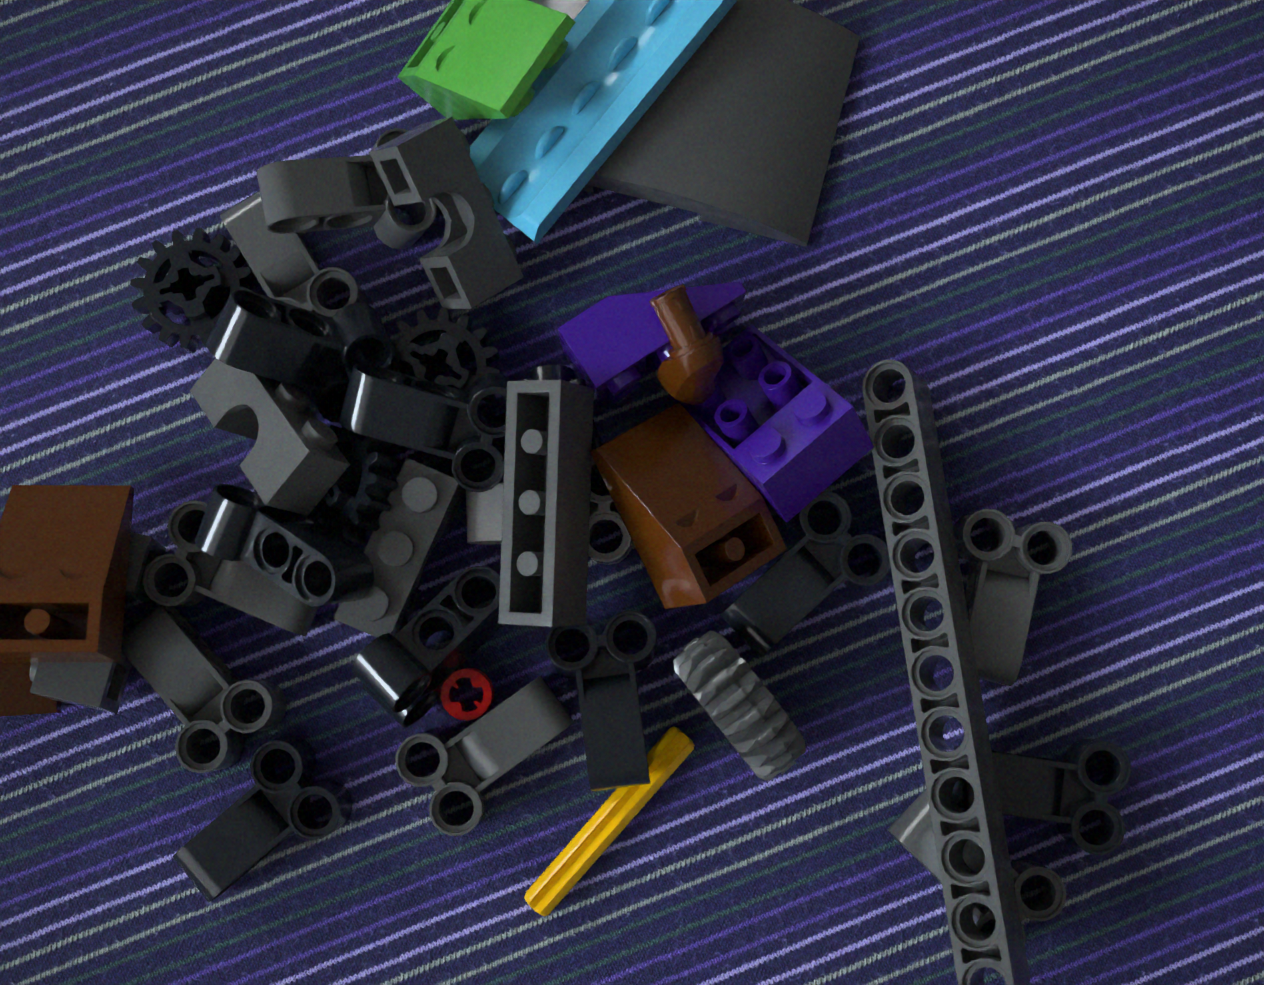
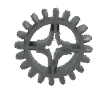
M708 631L699 639L695 638L683 647L684 651L673 659L674 671L756 776L770 781L779 773L784 774L796 764L795 760L806 752L803 736L776 701L775 697L768 691L762 681L720 633Z

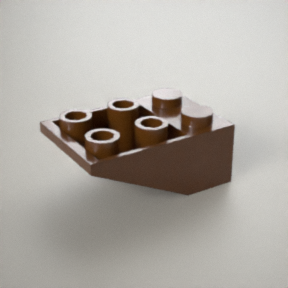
M680 402L665 408L590 450L591 456L665 609L708 603L787 549L763 496Z
M12 485L0 520V663H120L134 488L131 485Z

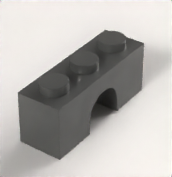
M453 117L423 123L369 151L394 206L419 203L431 199L439 206L443 213L445 233L441 243L433 251L419 258L442 308L473 309L523 278V274L516 261L517 252L515 246L503 232L493 209V197L486 185L481 182L470 158L469 143L462 131L457 128Z
M215 358L190 390L214 428L256 440L254 447L239 466L267 506L308 516L350 466V463L336 445L338 442L337 435L331 428L316 418L309 408L310 398L297 386L234 368Z
M407 457L396 479L398 486L391 491L387 499L392 507L390 511H382L378 519L380 528L377 531L373 530L364 550V553L369 557L373 565L374 582L372 589L366 597L359 601L340 603L333 618L376 638L386 633L395 636L407 624L421 593L418 587L425 565L441 538L445 539L466 492V489L462 488L455 478Z
M131 532L126 598L146 602L151 601L144 590L143 577L145 569L152 560L160 555H164L166 548L151 536ZM121 652L120 663H31L29 676L33 683L30 693L56 701L117 714L132 663L123 652Z

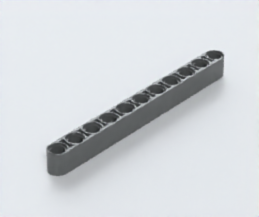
M893 359L882 360L874 364L867 371L863 380V397L870 440L874 446L872 453L958 985H985L983 973L986 967L998 971L1004 977L1006 985H1030L1027 956L930 390L927 382L903 363ZM900 379H905L903 395L898 400L889 403L888 391L890 386ZM913 433L915 445L912 451L907 456L898 458L897 445L899 440L904 435ZM922 487L924 503L916 513L909 515L906 510V499L913 490ZM930 543L934 551V560L927 570L919 572L915 565V555L923 545ZM938 600L942 604L944 618L936 629L930 631L924 621V612L931 602ZM947 658L954 669V678L946 689L941 690L933 678L934 669L940 660ZM953 717L962 724L964 730V739L956 750L951 749L945 743L943 737L944 726ZM960 778L967 780L974 791V802L967 811L961 809L955 803L953 797L954 785ZM969 839L978 843L983 849L985 864L980 872L971 870L964 861L963 848ZM977 903L986 905L994 914L996 928L992 935L983 933L975 925L973 910Z

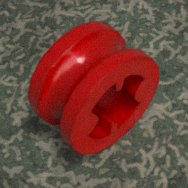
M464 668L453 672L443 683L440 698L444 709L449 715L458 720L469 721L479 718L490 709L494 701L495 689L492 680L485 672L477 668ZM464 677L471 678L473 687H482L483 700H475L474 704L477 708L473 710H465L464 702L454 700L453 688L458 689L462 687L458 680Z

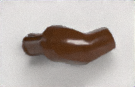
M684 284L662 292L649 301L672 346V349L668 351L669 357L662 361L658 369L657 378L664 389L678 401L690 405H698L704 403L714 393L716 389L714 379L723 364L724 357L718 335H713L712 331H704L687 295V289Z

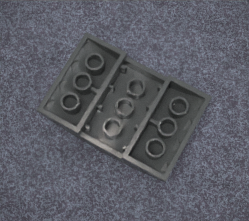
M531 0V2L568 14L574 20L589 0ZM737 0L582 190L593 193L594 188L597 187L700 213L699 220L806 247L860 36L840 24L788 0Z

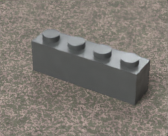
M564 380L507 381L498 624L547 627L586 625L592 462L590 450H592L594 388Z

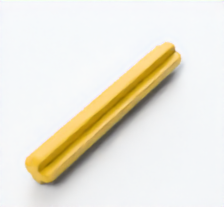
M675 726L669 728L647 753L650 784L617 788L526 891L524 899L534 911L544 917L553 911L694 750L695 745L693 741L683 731Z

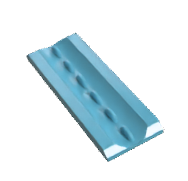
M589 0L575 17L574 21L576 23L564 38L568 42V46L562 57L551 68L546 70L543 68L532 84L535 93L527 107L515 117L492 119L470 146V158L481 182L486 185L493 197V209L538 244L737 0Z

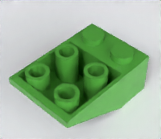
M451 0L397 77L445 118L453 117V120L509 119L510 116L515 117L520 114L530 103L535 93L532 84L543 68L545 70L551 68L562 57L568 46V42L564 38L576 22L568 14L529 0Z

